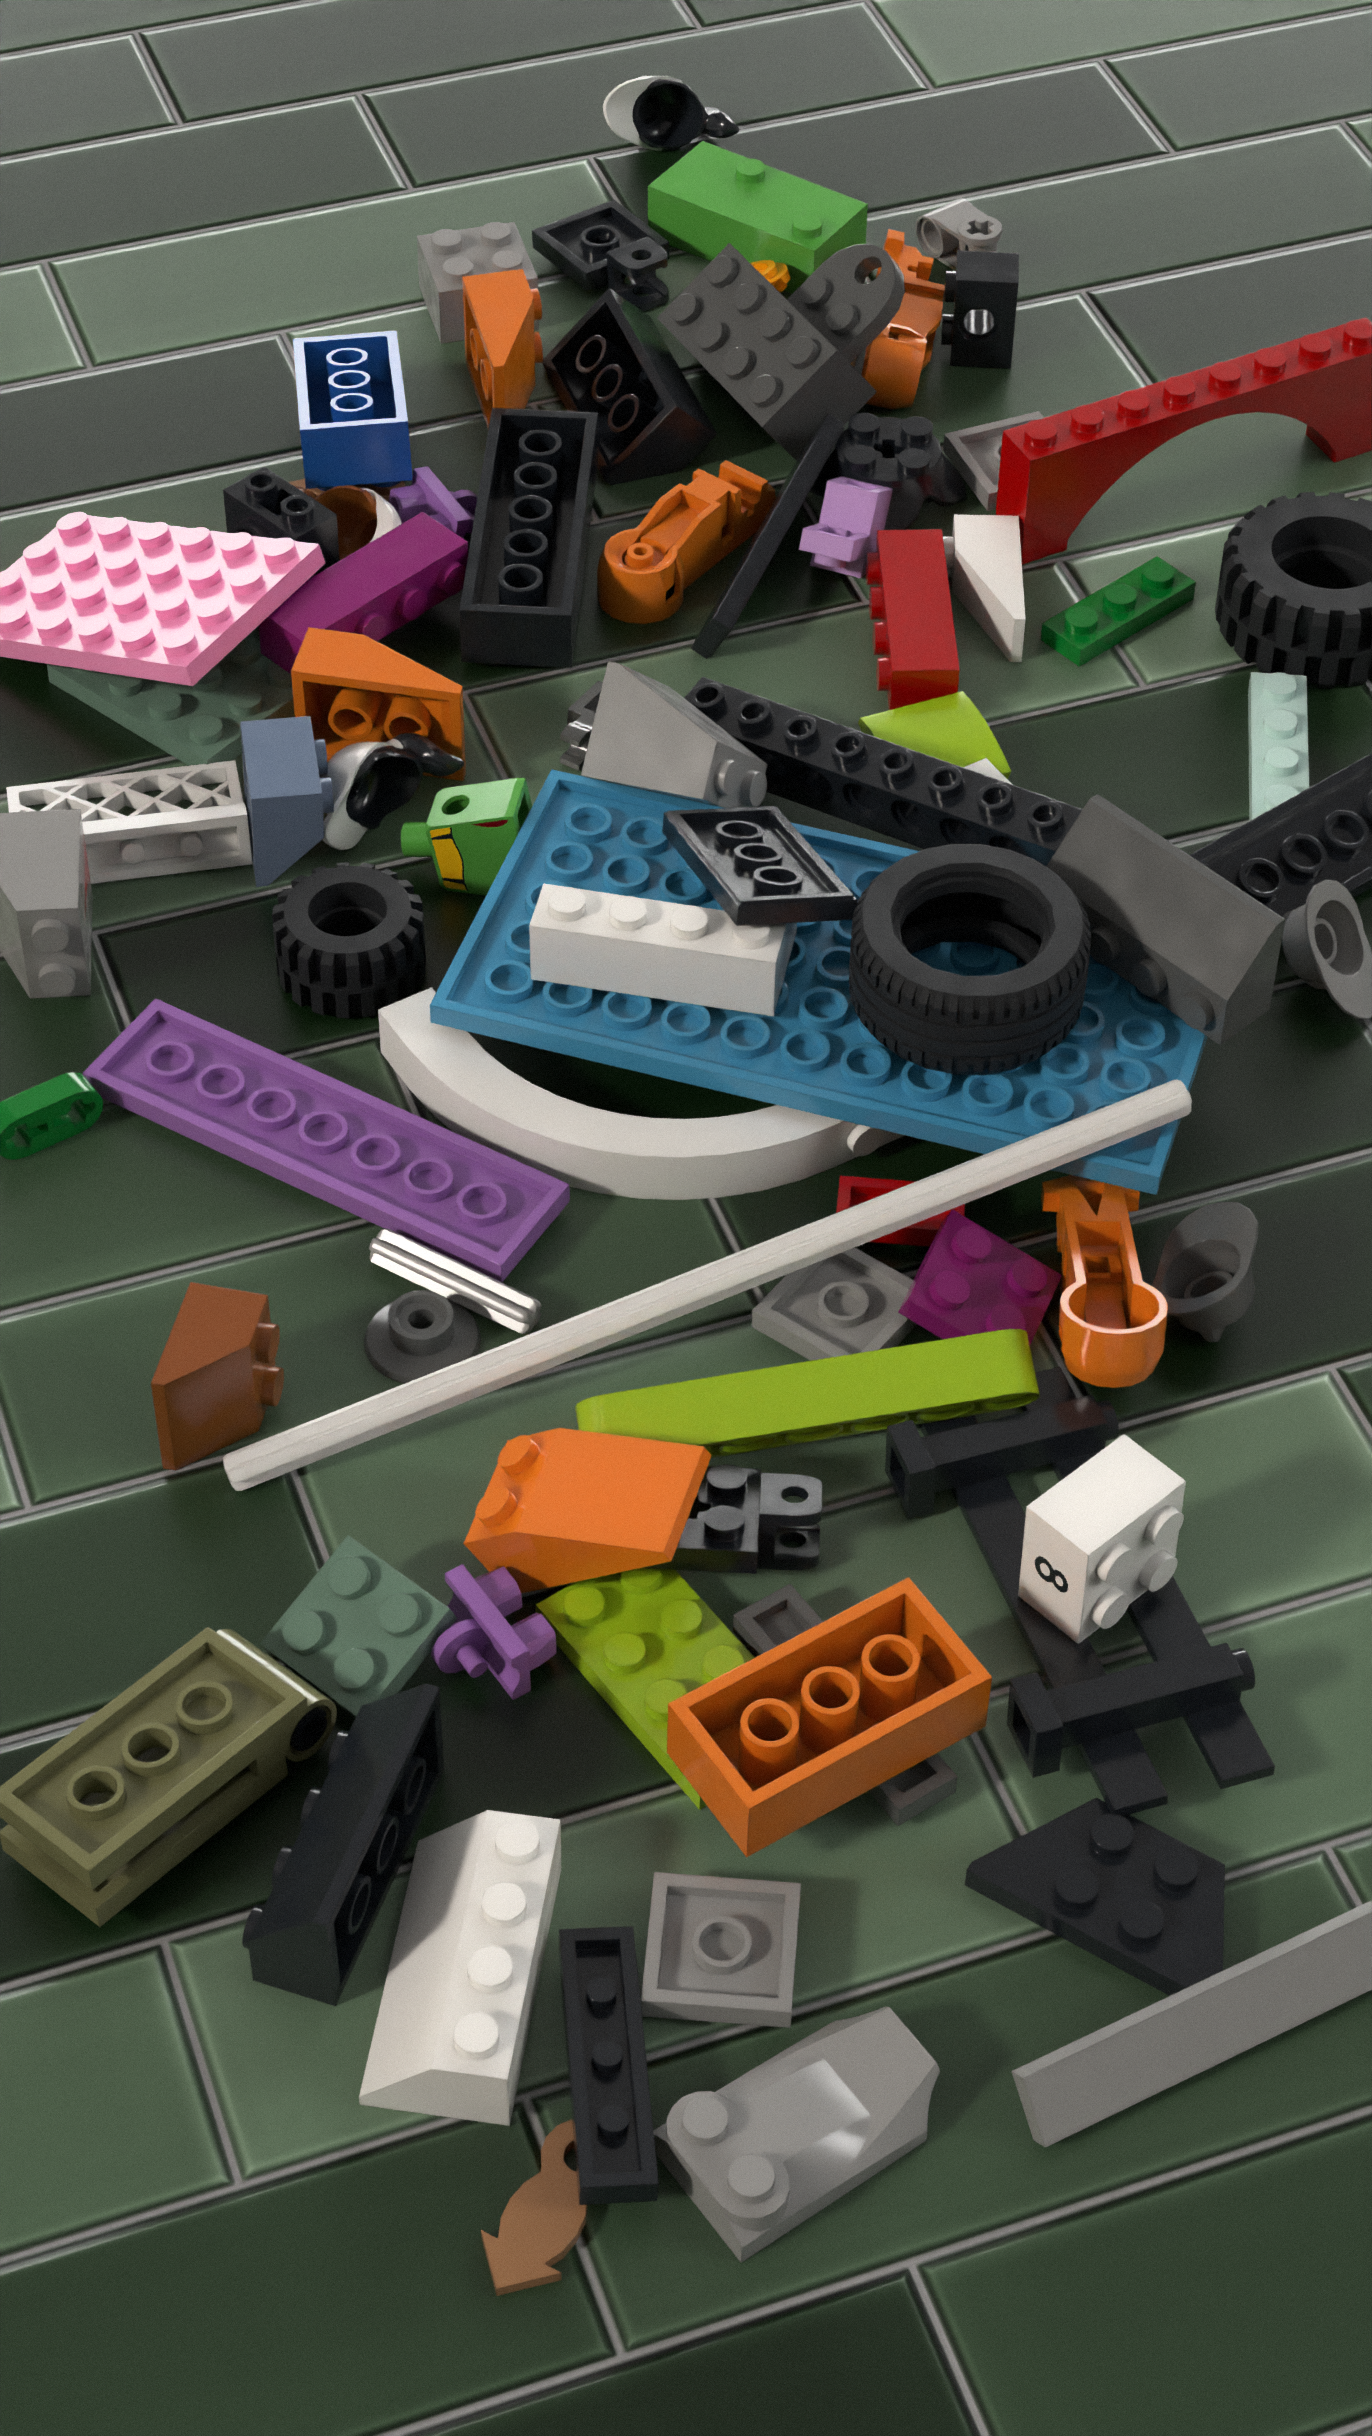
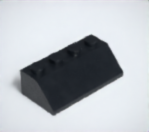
M610 288L543 359L542 364L567 411L598 413V469L603 479L610 485L683 471L697 455L704 451L708 443L717 435L651 317Z
M423 1684L362 1705L350 1731L340 1730L337 1734L329 1755L328 1769L330 1772L322 1788L313 1787L304 1802L300 1819L302 1830L294 1846L285 1845L277 1857L272 1874V1887L274 1888L265 1906L255 1905L247 1919L242 1944L244 1948L249 1949L253 1981L333 2006L337 2005L444 1772L440 1690L436 1686Z

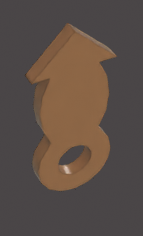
M572 2119L557 2125L546 2136L541 2149V2172L524 2182L509 2199L500 2219L498 2238L481 2230V2239L497 2296L562 2280L561 2272L551 2266L563 2259L578 2241L586 2223L588 2205H579L577 2173L571 2170L564 2161L566 2154L574 2148Z

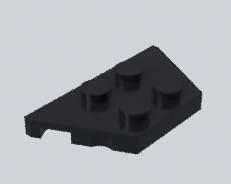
M1097 1797L972 1861L967 1868L965 1886L1169 1996L1223 1971L1225 1864L1131 1815L1121 1816L1110 1813L1106 1803Z

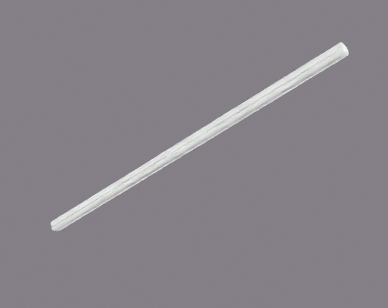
M1181 1080L1169 1081L230 1452L223 1457L225 1472L235 1491H243L1187 1116L1191 1112L1192 1099L1190 1093Z

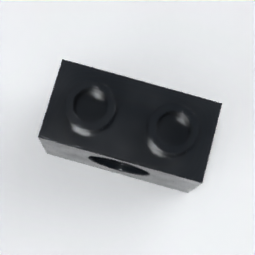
M957 250L956 271H946L944 302L954 303L953 314H943L941 345H951L950 366L1011 369L1019 284V253Z

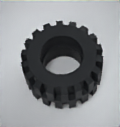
M349 862L336 863L337 867L327 869L325 866L312 869V875H300L292 880V888L283 889L277 897L278 905L273 906L272 921L277 976H280V985L285 993H292L293 1001L301 1007L312 1005V1012L323 1016L328 1012L336 1013L337 1018H350V1014L360 1013L363 1017L376 1015L375 1010L398 1002V998L410 997L416 991L415 983L422 982L426 965L423 905L420 896L414 894V886L407 880H398L397 873L387 868L382 871L375 870L374 864L362 863L360 866H350Z

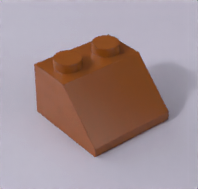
M190 1282L151 1381L163 1469L176 1471L258 1432L268 1405L274 1407L278 1405L283 1390L284 1369L275 1366L280 1328L278 1324L271 1323L268 1295Z

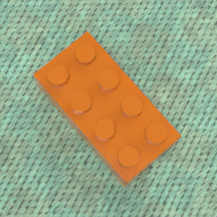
M907 1577L668 1703L667 1754L747 1858L984 1728L987 1721L992 1676L912 1580Z

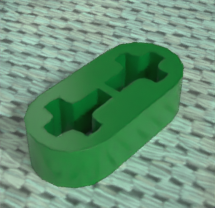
M69 1072L1 1101L0 1156L9 1160L21 1159L88 1129L98 1120L103 1111L101 1095L86 1076L77 1072Z

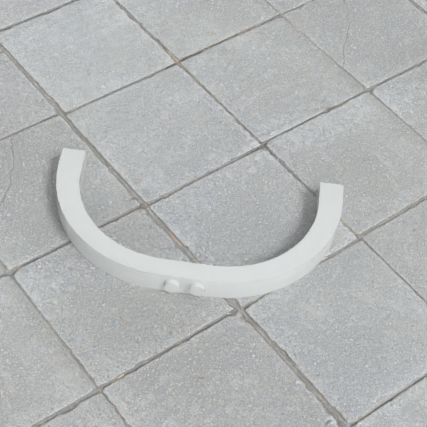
M987 758L963 767L1012 784ZM432 987L378 1009L381 1054L410 1091L437 1119L454 1133L566 1182L570 1187L638 1199L663 1200L721 1198L758 1192L800 1181L834 1168L858 1156H866L878 1147L905 1136L779 1105L747 1113L694 1119L650 1118L589 1107L555 1095L507 1069L486 1052L467 1031L431 1023L430 1004L436 994Z

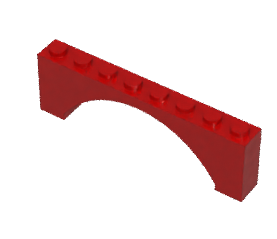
M1366 317L1352 320L1333 328L1307 334L1298 339L1269 348H1262L1250 354L1218 362L1199 370L1173 376L1167 380L1135 390L1125 391L1119 395L1087 405H1080L1068 411L1032 420L1026 424L1004 430L1002 434L996 515L1019 516L1022 565L1066 551L1068 539L1081 520L1100 497L1125 472L1168 440L1214 419L1253 412L1275 413L1295 418L1307 424L1306 435L1334 463L1372 451V322Z

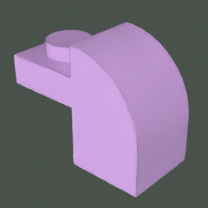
M843 476L828 480L819 523L805 527L802 531L799 550L812 553L810 566L862 578L866 574V553L876 552L877 530H884L893 489Z

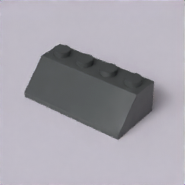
M1097 794L1089 799L1046 867L1055 872L1081 901L1090 922L1091 957L1137 987L1141 993L1153 998L1176 1014L1187 1025L1199 1030L1217 1044L1222 1045L1270 1010L1285 919Z

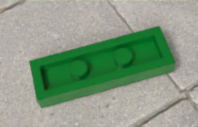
M1156 556L1043 622L1040 640L1080 667L1193 600L1196 581Z

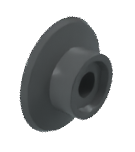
M416 1290L405 1293L383 1307L369 1323L364 1336L365 1352L374 1368L384 1376L404 1384L476 1356L481 1344L480 1329L473 1316L460 1304L428 1290Z

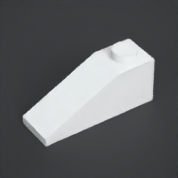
M954 514L952 536H943L947 569H951L952 592L1010 662H1021L1026 619L1019 516Z

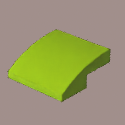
M963 691L859 719L858 725L863 733L960 767H966L987 758L1007 779L1012 772L987 722Z

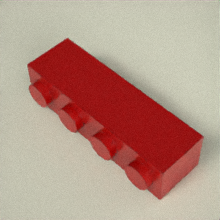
M942 529L877 530L876 552L866 553V584L876 585V587H870L869 591L870 620H880V622L873 623L874 655H883L882 658H877V691H887L889 710L957 693L960 668Z

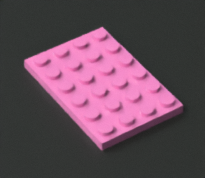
M83 512L71 513L62 517L57 522V527L42 540L28 546L23 551V556L7 570L0 572V657L194 686L325 564V560L319 544L297 542L291 538L273 539L251 536L245 532L233 534L209 531V529L204 527L185 528L169 526L164 522L145 523L129 521L123 517L105 518L89 516Z

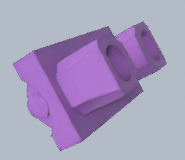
M426 466L413 469L411 486L391 489L389 503L399 514L401 523L424 512L464 539L466 533L472 534L478 496L470 490L448 491L431 469Z
M463 1564L446 1572L445 1581L454 1592L453 1598L447 1607L455 1614L457 1620L439 1636L433 1645L431 1657L435 1664L445 1673H456L465 1669L473 1678L482 1675L489 1668L512 1700L530 1692V1671L556 1654V1634L554 1629L544 1616L537 1612L512 1626L507 1622L504 1617L522 1608V1593L517 1582L504 1566L476 1578L472 1577Z

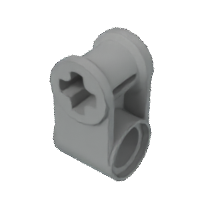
M960 198L920 216L916 221L915 231L919 245L928 256L936 258L956 271L957 250L997 252V241L1002 236V224L997 219L986 215L974 207L968 200Z

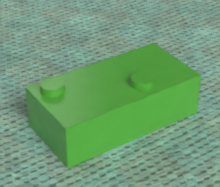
M704 141L695 146L648 186V226L668 240L670 246L711 262L730 243L749 263L760 260L784 263L787 265L791 277L784 291L792 294L824 261L837 251L855 244H866L867 203L765 165L760 160L749 159Z

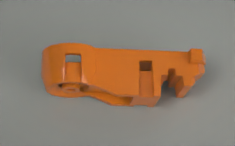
M888 229L883 250L887 251L896 261L904 274L905 293L900 308L893 319L866 347L861 375L877 391L866 404L887 409L912 407L921 370L931 360L934 337L942 317L945 285L929 281L934 258L922 256L916 247L904 245L905 232ZM882 267L878 268L876 278L880 274Z
M727 460L720 464L718 478L698 468L693 472V481L687 486L679 483L659 498L635 529L621 531L606 542L597 567V600L602 610L615 619L637 624L662 621L675 614L682 605L684 589L757 532L776 498L774 488L768 484V480ZM675 583L674 594L666 600V591Z
M1069 1175L1042 1182L1041 1193L1042 1210L1045 1212H1056L1057 1252L1062 1253L1059 1337L1062 1342L1061 1350L1065 1359V1365L1075 1377L1095 1386L1109 1388L1133 1386L1145 1381L1151 1375L1163 1354L1168 1304L1165 1297L1156 1288L1143 1282L1128 1214V1212L1139 1210L1140 1191Z

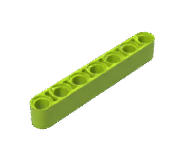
M1005 1329L602 1394L580 1401L576 1404L575 1411L578 1429L581 1431L704 1446L712 1455L711 1458L886 1430L889 1425L913 1420L916 1425L1008 1410L1038 1400L1040 1393L1027 1332L1022 1329Z

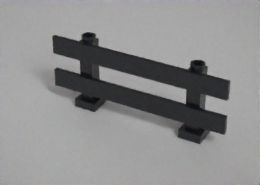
M1061 1367L1035 1372L1040 1398L1030 1404L1021 1406L1023 1411L1021 1413L978 1423L975 1415L918 1424L924 1437L920 1436L913 1420L887 1426L885 1472L907 1518L911 1519L934 1513L935 1493L948 1489L951 1490L1050 1689H1045L1037 1672L1010 1679L1007 1726L1032 1778L1060 1771L1061 1750L1077 1745L1110 1813L1126 1816L1166 1805L1168 1794L1135 1729L1183 1717L1220 1789L1274 1775L1275 1765L1240 1702L1241 1692L1255 1687L1254 1668L1248 1653L1243 1648L1231 1650L1227 1643L1210 1646L1173 1576L1162 1588L1155 1592L1147 1590L1129 1604L1127 1608L1154 1662L1106 1674L1088 1637L1079 1644L1076 1643L1018 1596L1026 1515L1005 1475L1051 1464L1059 1481L1063 1480L1103 1450L1106 1441L1118 1437V1420L1109 1400L1096 1402L1093 1395L1077 1398Z

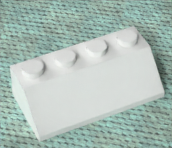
M543 883L529 925L531 979L774 1017L797 932V923L736 926L723 910Z
M486 1810L418 1841L360 2090V2105L510 2126L561 1873L560 1819Z

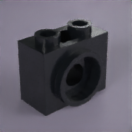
M265 466L223 489L227 533L245 532L257 537L273 539L291 538L297 542L319 544L325 564L310 578L340 561L337 514Z

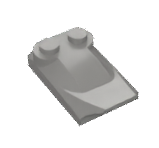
M882 2007L856 2017L836 2020L745 2073L718 2091H697L682 2097L672 2106L667 2122L654 2130L655 2152L742 2263L925 2142L927 2139L930 2099L940 2070L937 2062L890 2007Z

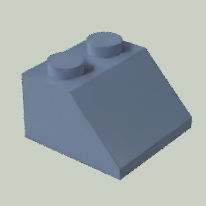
M310 716L240 722L245 806L256 887L270 885L324 838L323 814L334 813L331 777L320 778V774H328L325 739L314 740Z

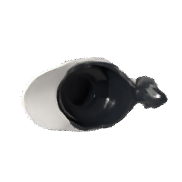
M642 76L626 81L615 87L607 95L603 103L604 117L610 129L620 138L650 150L678 149L689 144L702 132L710 137L721 139L733 136L739 132V127L726 113L717 108L704 107L692 89L674 77Z
M402 733L387 742H359L344 747L328 761V774H320V778L331 777L334 800V813H327L324 819V838L322 840L330 847L338 850H348L354 847L368 829L378 828L386 815L400 808L411 799L421 781L423 773H430L438 777L448 776L462 769L464 761L445 752L428 738L415 733Z

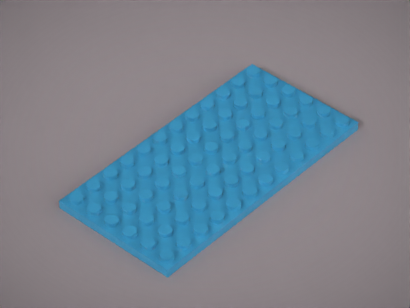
M551 769L430 1004V1021L434 1024L982 1154L990 1153L1172 1080H1181L1190 1093L1207 1040V1036L1202 1032L1187 1025L1183 1019L1153 998L1141 993L1137 987L1105 965L1096 962L1090 955L1084 1003L1080 1017L1074 1028L1070 1030L1068 1036L1048 1053L1016 1069L987 1075H954L926 1069L902 1059L882 1045L863 1025L855 1012V1007L851 1002L849 994L852 920L797 923V932L774 1017L532 980L530 974L529 925L543 883L724 911L662 833L663 816L668 811L719 809L723 807ZM791 823L858 900L863 891L880 873L900 859L919 852L917 850ZM976 942L939 943L911 954L934 969L962 976L1000 975L1027 965L1004 949ZM1181 1118L1051 1170L1157 1195Z

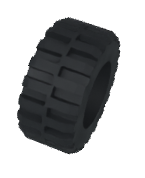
M1302 492L1292 499H1288L1284 495L1272 499L1266 508L1260 504L1234 525L1228 534V540L1224 543L1215 615L1216 621L1220 625L1219 630L1230 647L1234 646V651L1247 664L1251 662L1256 663L1261 673L1281 672L1289 675L1307 676V683H1315L1317 688L1333 689L1335 684L1346 683L1347 687L1359 686L1366 682L1367 678L1372 677V501L1360 497L1358 501L1344 498L1345 494L1329 492L1328 496H1315L1314 492Z

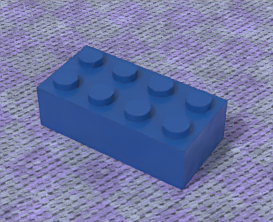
M397 331L293 339L306 489L318 488L322 491H327L336 486L372 484L376 487H392L401 481L413 480L408 417Z

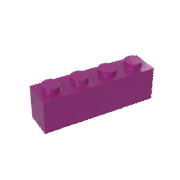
M424 512L419 513L310 578L259 625L261 654L291 674V669L308 627L363 634L378 642L381 638L409 621L416 619L425 611L463 589L468 560V542Z

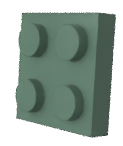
M347 1535L261 1641L260 1645L270 1655L356 1718L362 1705L397 1694L432 1651V1647L439 1636L453 1625L457 1617L446 1605Z

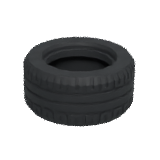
M951 844L924 849L900 859L880 873L863 891L857 902L852 919L849 994L851 1002L860 1021L882 1045L902 1059L921 1067L954 1075H987L1016 1069L1048 1053L1052 1048L1060 1044L1077 1024L1084 1003L1091 947L1089 917L1081 901L1055 872L1035 859L1009 849L983 844ZM976 942L1004 949L1027 965L1000 975L962 976L934 969L911 954L939 943Z

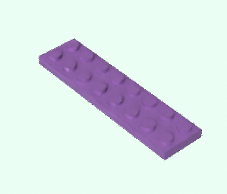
M156 998L83 1072V1075L87 1077L101 1095V1098L384 1229L389 1228L500 1282L505 1280L570 1202V1185L566 1182Z

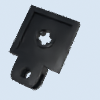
M608 201L532 230L533 248L586 291L602 288L608 284V288L643 312L668 302V288L656 277V269L661 267L664 269L668 266L669 241L617 201ZM641 293L649 294L648 296L644 297L636 296L637 294Z
M729 1464L715 1467L708 1466L689 1516H696L697 1518L687 1519L672 1561L643 1568L756 1574L757 1569L805 1570L814 1568L819 1564L820 1526L817 1523L821 1521L822 1482L819 1479L805 1475L761 1473L762 1469L740 1468ZM797 1496L805 1499V1501L790 1503L785 1501L784 1498ZM787 1541H796L803 1544V1546L787 1548L781 1544Z

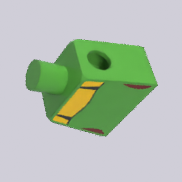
M512 778L443 788L436 793L427 822H405L401 830V849L405 857H433L440 886L447 891L486 896L532 808L526 778Z

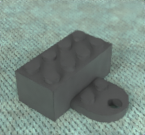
M728 243L657 319L760 426L797 461L806 443L829 413L845 425L850 417L855 415L877 392L851 363L887 327L898 312L905 293L904 274L887 251L874 244H855L837 251L824 261L786 299ZM882 267L880 274L875 280L864 284L870 272Z

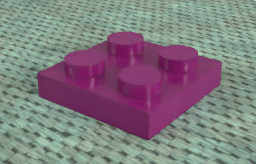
M952 1209L941 1223L898 1313L942 1339L997 1330L1022 1329L1027 1332L1029 1345H1031L1062 1275Z

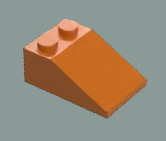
M523 269L462 277L465 363L488 430L492 408H526L536 385L535 363L543 362L541 337L539 332H534V321L542 319L541 298L537 288L530 289Z
M308 627L291 669L295 717H311L314 740L325 739L327 762L335 753L351 744L359 742H387L402 733H415L428 738L445 752L464 761L462 769L448 776L438 777L430 773H423V776L464 781L466 759L463 686L366 635Z
M555 1428L531 1435H520L514 1439L507 1440L506 1445L500 1451L498 1464L483 1498L476 1507L475 1518L463 1544L489 1572L504 1566L517 1582L521 1593L671 1562L712 1455L704 1446L566 1428Z

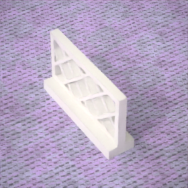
M235 760L209 763L208 765L199 764L6 787L9 813L36 811L25 806L48 804L40 811L81 809L91 884L253 864L245 803H243ZM222 783L212 791L200 787L206 784ZM147 791H163L155 798L143 794ZM96 797H104V798H105L104 800H102L101 802H99L97 805H96V804H93V803H91V802L85 801V800H87L88 798H96ZM182 799L194 802L187 809L175 806ZM124 806L137 809L129 816L117 813Z

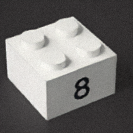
M1125 1434L1120 1436L1026 1506L1018 1596L1078 1644L1100 1627L1107 1629L1113 1626L1123 1616L1129 1604L1147 1590L1151 1592L1159 1590L1174 1574L1178 1563L1175 1558L1178 1535L1184 1520L1182 1506L1186 1481Z

